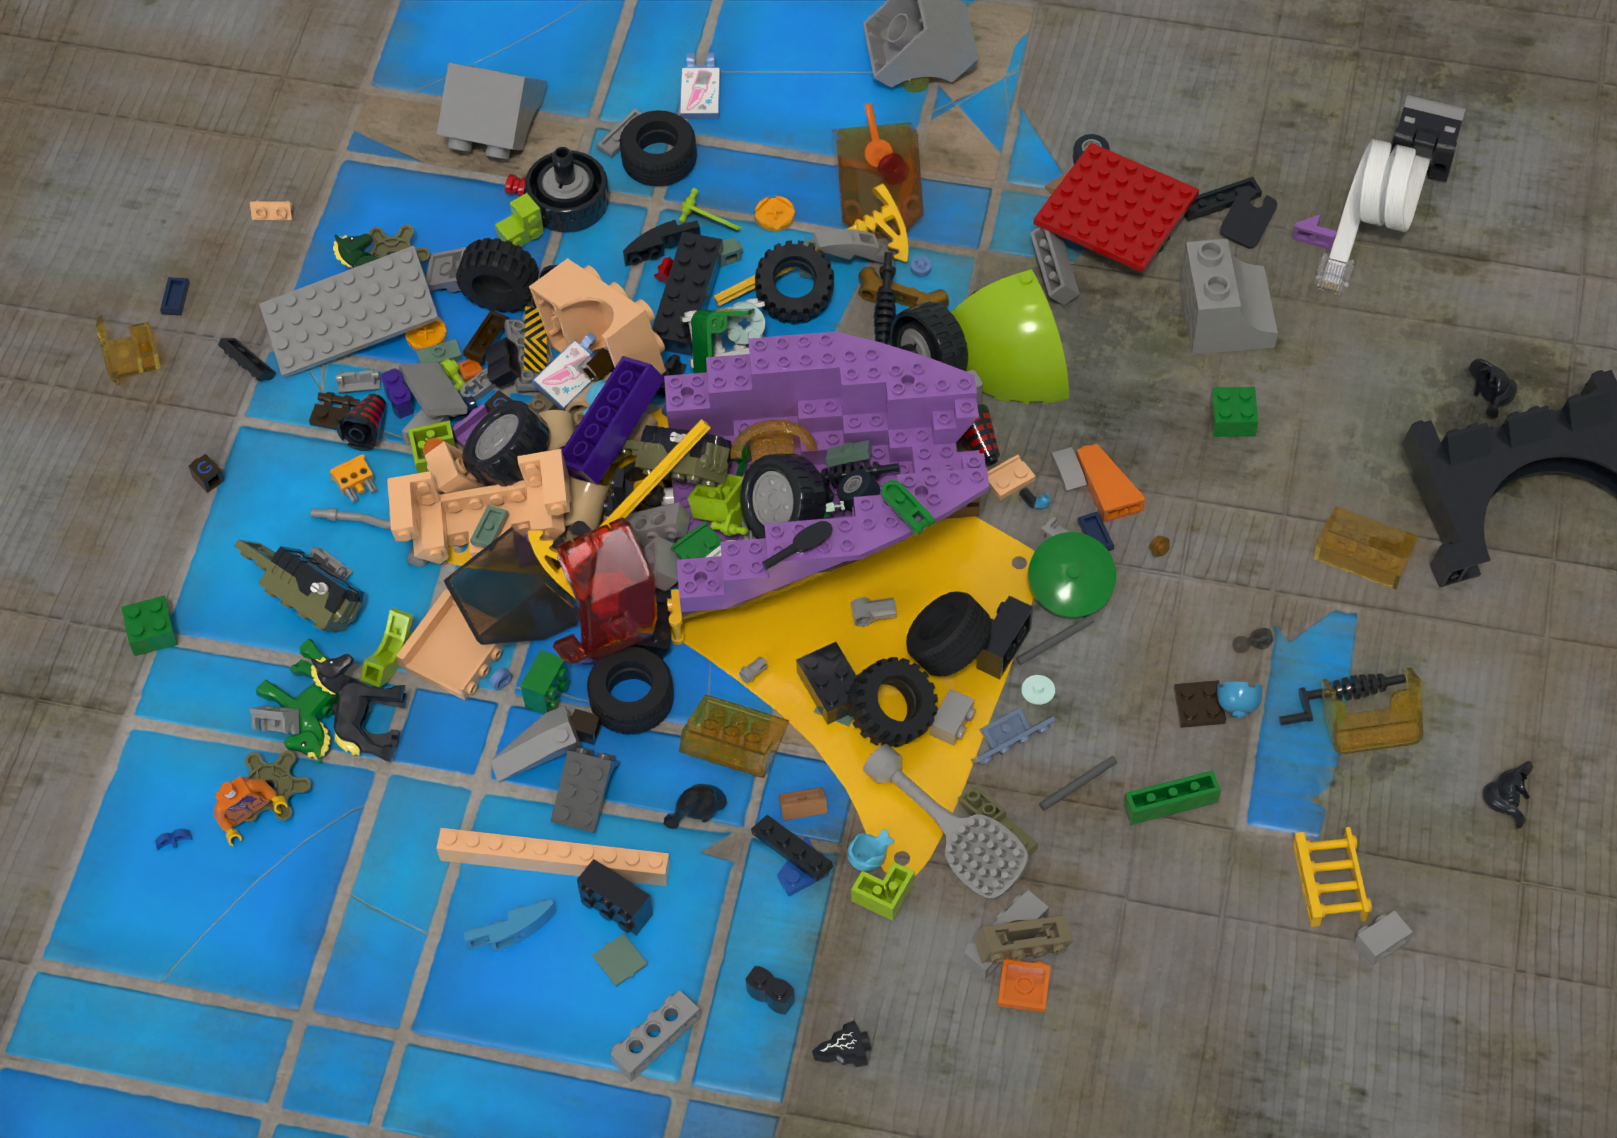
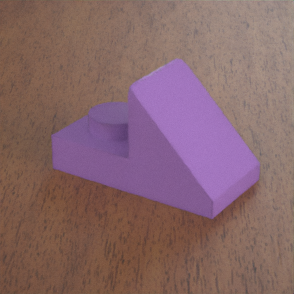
M1321 214L1296 223L1292 239L1331 250L1337 231L1319 227Z

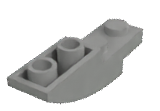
M833 229L814 232L812 235L817 250L849 260L855 254L875 262L884 263V253L889 252L886 247L887 245L878 242L874 233L866 231Z

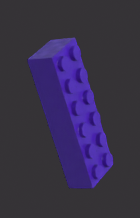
M622 356L562 449L569 476L598 485L665 380L652 364Z

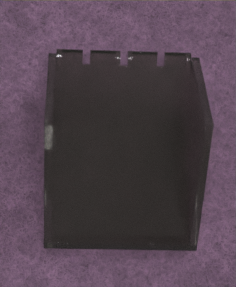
M510 527L443 580L474 637L481 645L545 640L578 625L577 621L583 617L577 604L574 605L575 601L572 596L543 568L532 549L531 543L513 527Z

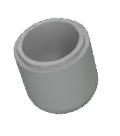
M411 548L407 557V564L418 568L426 566L428 561L414 557V548Z

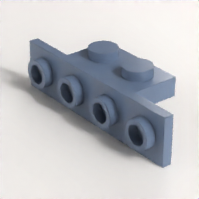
M1017 708L980 728L990 749L971 759L972 763L980 762L981 765L994 759L992 754L998 751L1000 754H1003L1013 748L1011 744L1019 741L1021 744L1031 739L1030 734L1036 730L1038 733H1041L1051 728L1049 723L1055 721L1054 716L1046 718L1030 727L1022 710Z

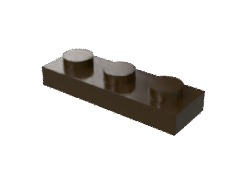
M490 310L463 350V356L482 364L486 356V348L497 342L505 330L504 324L506 320H509V317Z

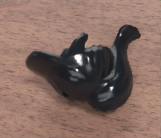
M1475 359L1469 366L1471 375L1476 379L1474 395L1478 396L1479 392H1481L1485 399L1492 401L1486 410V414L1492 418H1498V407L1509 404L1514 400L1517 385L1499 367L1486 360Z
M1531 761L1503 772L1496 781L1487 784L1483 790L1484 800L1487 805L1498 812L1512 815L1516 820L1517 829L1522 828L1527 820L1517 807L1520 803V794H1523L1526 799L1530 798L1524 781L1525 779L1527 780V776L1532 771L1533 764Z
M695 784L679 796L676 801L675 812L667 814L664 817L663 824L668 828L676 829L685 816L702 820L701 822L706 823L713 817L716 811L724 809L727 804L726 795L716 786Z

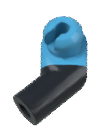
M1023 488L1019 492V495L1031 508L1045 509L1051 501L1048 494H1041L1040 497H1035L1028 488Z

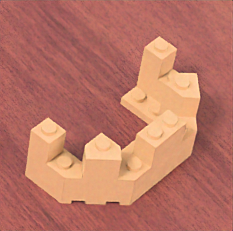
M561 449L517 456L518 465L524 480L507 487L492 485L440 494L431 471L388 478L391 531L396 542H405L413 539L414 557L438 564L443 563L449 557L448 545L463 546L470 543V554L474 564H487L492 561H505L517 557L515 539L517 532L523 535L528 534L527 532L530 529H544L545 532L541 535L542 539L558 538L565 532L563 513L570 512L569 503L572 502L569 472ZM487 505L507 510L509 513L492 550L474 546L470 542Z

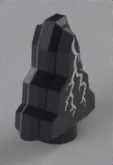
M854 1020L843 1024L842 1030L835 1032L831 1040L819 1044L812 1051L815 1061L826 1063L838 1061L842 1065L867 1066L866 1052L871 1051V1044L867 1031L860 1033Z

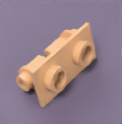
M250 201L252 220H292L291 211H293L294 206L289 201Z

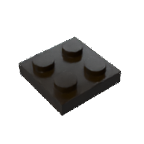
M1219 680L1174 684L1181 728L1226 723L1225 710L1221 708L1217 697V684H1220Z

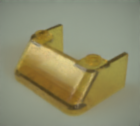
M1411 667L1406 668L1407 689L1398 690L1392 694L1390 708L1347 714L1345 703L1340 699H1336V691L1328 680L1322 679L1324 715L1332 745L1337 752L1341 754L1414 745L1421 741L1423 738L1421 679Z

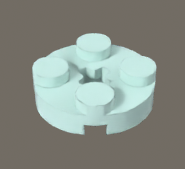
M738 302L730 308L755 309V313L750 315L728 316V326L724 331L730 340L738 344H749L748 339L760 338L765 328V318L761 310L750 302ZM743 318H746L747 322H749V325L745 328L738 325L739 322H742Z

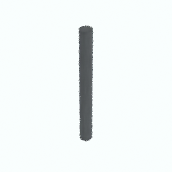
M1088 615L1016 657L1017 663L1019 665L1024 664L1094 623L1093 618Z
M1114 756L1109 757L1040 802L1041 809L1045 811L1117 764L1116 758Z

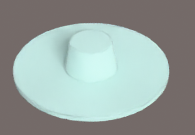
M1033 675L1028 677L1022 684V695L1032 704H1046L1054 697L1055 686L1046 676Z

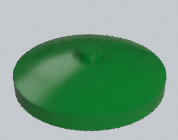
M1078 532L1056 534L1046 539L1034 552L1028 568L1029 588L1037 603L1047 612L1064 619L1085 618L1098 612L1109 601L1116 584L1115 563L1105 546L1089 535Z

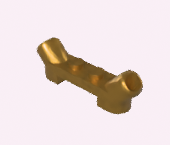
M865 267L858 274V279L861 283L858 294L864 300L877 304L878 290L883 287V279L879 278L873 267ZM891 281V289L895 291L894 298L898 304L912 307L925 302H936L946 308L949 305L948 295L943 289L925 293L913 287L909 288Z

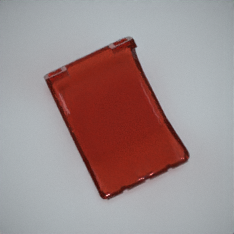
M623 517L609 523L612 529L605 524L590 531V533L587 532L573 538L576 545L569 540L556 546L558 552L557 559L579 604L581 643L574 634L555 641L553 645L559 656L569 664L591 663L644 641L653 634L658 619L655 577L631 523L627 522Z

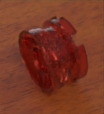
M890 153L884 156L878 164V172L889 185L901 184L908 177L907 173L910 171L905 160L897 153Z

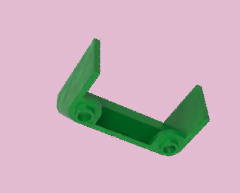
M754 308L699 310L693 314L691 327L694 374L707 373L706 357H715L714 333H721L727 328L728 316L750 315L755 313Z

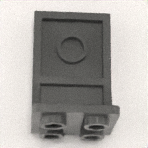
M576 747L575 750L567 751L550 822L596 833L611 773L616 766L620 765V761L615 760V755L598 752L597 755H594V750L583 747Z

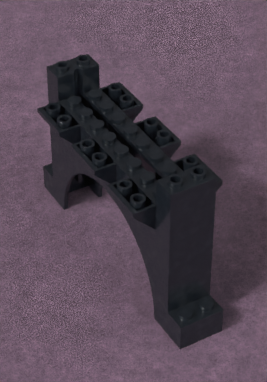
M1599 370L1591 374L1580 395L1577 394L1569 397L1562 409L1556 411L1553 409L1549 410L1547 405L1543 407L1534 406L1522 413L1516 411L1507 415L1504 423L1496 428L1493 426L1488 427L1487 422L1483 424L1473 423L1465 429L1458 430L1456 428L1448 431L1442 442H1440L1432 420L1426 422L1420 420L1411 425L1402 442V446L1444 543L1439 547L1430 563L1439 588L1479 577L1481 573L1478 564L1491 560L1485 542V515L1490 499L1506 485L1530 475L1562 473L1594 482L1617 498V380L1612 370L1605 372Z

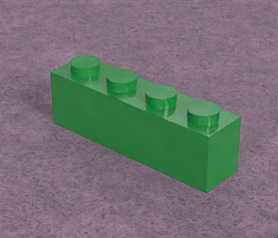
M1212 770L1125 793L1124 808L1130 824L1134 825L1218 803L1221 789Z

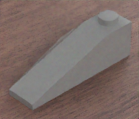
M564 705L542 715L490 761L498 782L562 756L568 750L582 747L567 707Z

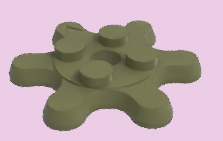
M408 224L403 225L399 232L392 237L385 235L380 227L372 228L369 234L373 238L374 246L368 253L382 258L411 247L410 240L414 235V228ZM425 247L416 248L420 262L428 261L430 258L429 250Z
M292 751L282 752L274 763L264 762L261 755L257 752L249 753L246 756L245 763L249 767V774L246 778L263 779L268 784H275L276 796H284L287 800L288 808L283 804H279L278 806L281 808L282 813H276L273 801L270 800V803L244 820L245 822H254L260 813L266 810L274 811L278 820L288 821L292 816V809L288 805V799L294 794H304L310 790L311 782L307 777H293L290 774V769L296 761V756Z

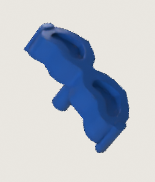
M177 829L172 833H163L155 840L156 848L159 850V848L170 843L175 848L177 847L176 841L183 839L192 840L191 833L186 829Z

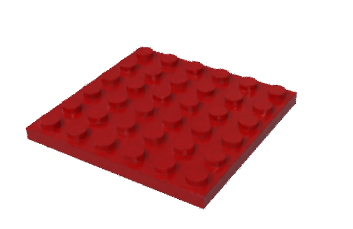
M1090 143L1034 217L1033 224L1143 273L1197 198L1199 189L1094 143Z

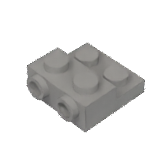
M466 247L430 254L426 274L430 291L446 288L450 293L461 291L457 285L456 273Z

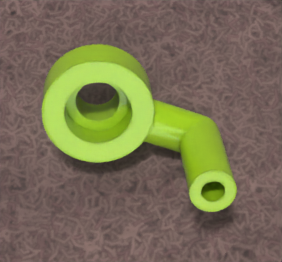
M446 358L440 362V366L448 378L455 382L454 387L459 392L465 381L458 373L460 368L456 361Z

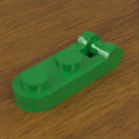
M890 480L883 484L881 489L882 499L909 526L915 536L920 535L925 527H931L935 524V519L929 511L899 481ZM919 515L922 519L917 522L914 518Z

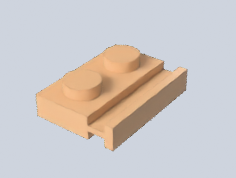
M1019 455L987 471L989 488L999 500L1006 498L1036 480L1035 474L1024 461H1021Z

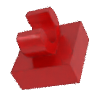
M671 257L663 258L661 265L657 267L659 270L657 274H654V277L659 282L664 281L667 283L673 264Z

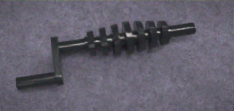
M892 252L884 253V266L879 268L881 279H883V287L878 290L877 304L875 305L873 315L875 319L874 327H876L874 329L875 341L887 345L890 344L891 325L896 317L895 291L891 289V281L896 274V268L892 266Z
M866 461L863 468L861 462H855V467L853 462H847L846 467L844 464H839L838 471L836 466H831L829 471L827 468L821 470L820 475L824 486H830V481L832 486H838L839 482L852 471L858 469L866 470L872 477L874 475L875 480H878L882 474L900 472L899 463L881 465L878 461H873L871 467L870 462Z
M1378 673L1377 679L1374 674H1368L1367 680L1365 674H1359V678L1356 675H1350V682L1348 677L1342 678L1341 684L1339 680H1334L1333 687L1328 682L1324 684L1322 689L1306 691L1305 687L1299 688V697L1304 712L1280 716V724L1287 725L1313 721L1309 700L1325 697L1327 701H1333L1335 696L1337 701L1343 700V695L1345 700H1351L1352 695L1357 700L1361 698V694L1363 698L1368 697L1369 690L1374 695L1378 693V688L1380 692H1384L1388 686L1406 683V677L1404 674L1385 677L1383 673Z

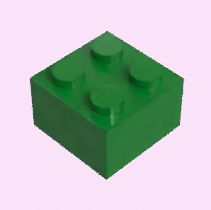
M1212 387L1210 406L1213 437L1256 436L1258 412L1255 387Z
M165 595L121 607L128 642L134 656L178 645L171 610Z
M540 650L520 685L526 708L541 714L557 709L561 694L566 692L570 685L568 669L564 658Z

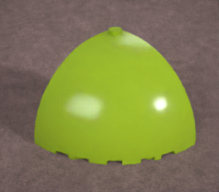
M1032 269L1002 278L983 287L965 299L951 312L960 324L967 342L968 365L966 372L970 370L977 372L983 383L982 394L984 392L992 395L994 399L1010 403V400L1023 402V404L1043 401V404L1069 399L1068 373L1060 335L1049 303Z

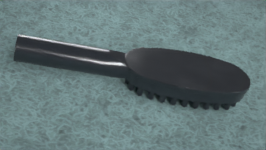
M820 521L804 528L794 537L793 544L763 561V567L767 570L797 551L804 553L813 548L815 549V547L821 545L831 536L833 531L832 525L827 521Z

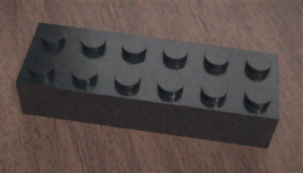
M682 232L652 330L663 341L664 351L692 356L693 348L688 322H681L680 317L685 316L684 313L688 311L707 309L721 264L723 252L722 239Z

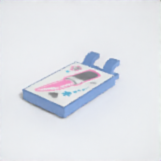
M687 53V67L681 68L679 114L684 119H719L720 67H715V53H707V65H696L695 53Z
M591 332L580 344L574 340L532 380V384L560 410L564 411L569 403L591 383L578 367L592 353L589 348L594 344L593 341L597 337Z

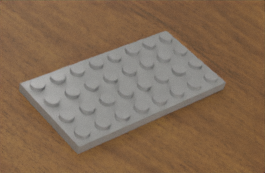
M415 246L408 247L259 304L283 378L440 320Z

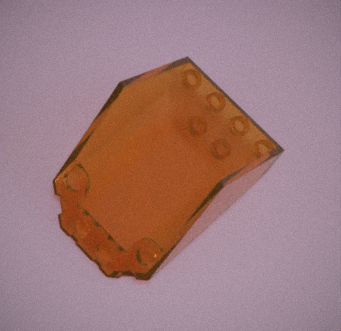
M907 122L877 125L879 138L887 141L893 151L891 161L883 167H874L865 158V148L872 141L869 126L831 129L842 222L851 227L854 225V220L860 219L863 221V216L867 214L871 217L874 210L880 212V207L884 206V204L873 193L872 189L883 183L895 202L904 222L906 233H908L914 223L923 215L918 133L913 124ZM892 219L886 222V224L897 235H899L894 220ZM876 227L874 234L877 239L888 238Z

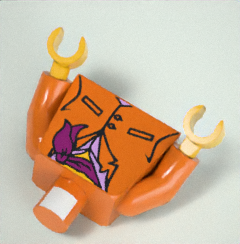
M240 776L230 783H223L220 790L215 794L218 802L214 806V817L223 832H227L226 839L231 846H234L231 839L235 836L242 842L240 833L236 829H232V826L236 827L270 803V800L273 801L276 813H282L281 808L278 806L279 804H283L288 808L286 798L284 796H276L277 792L263 779H248Z

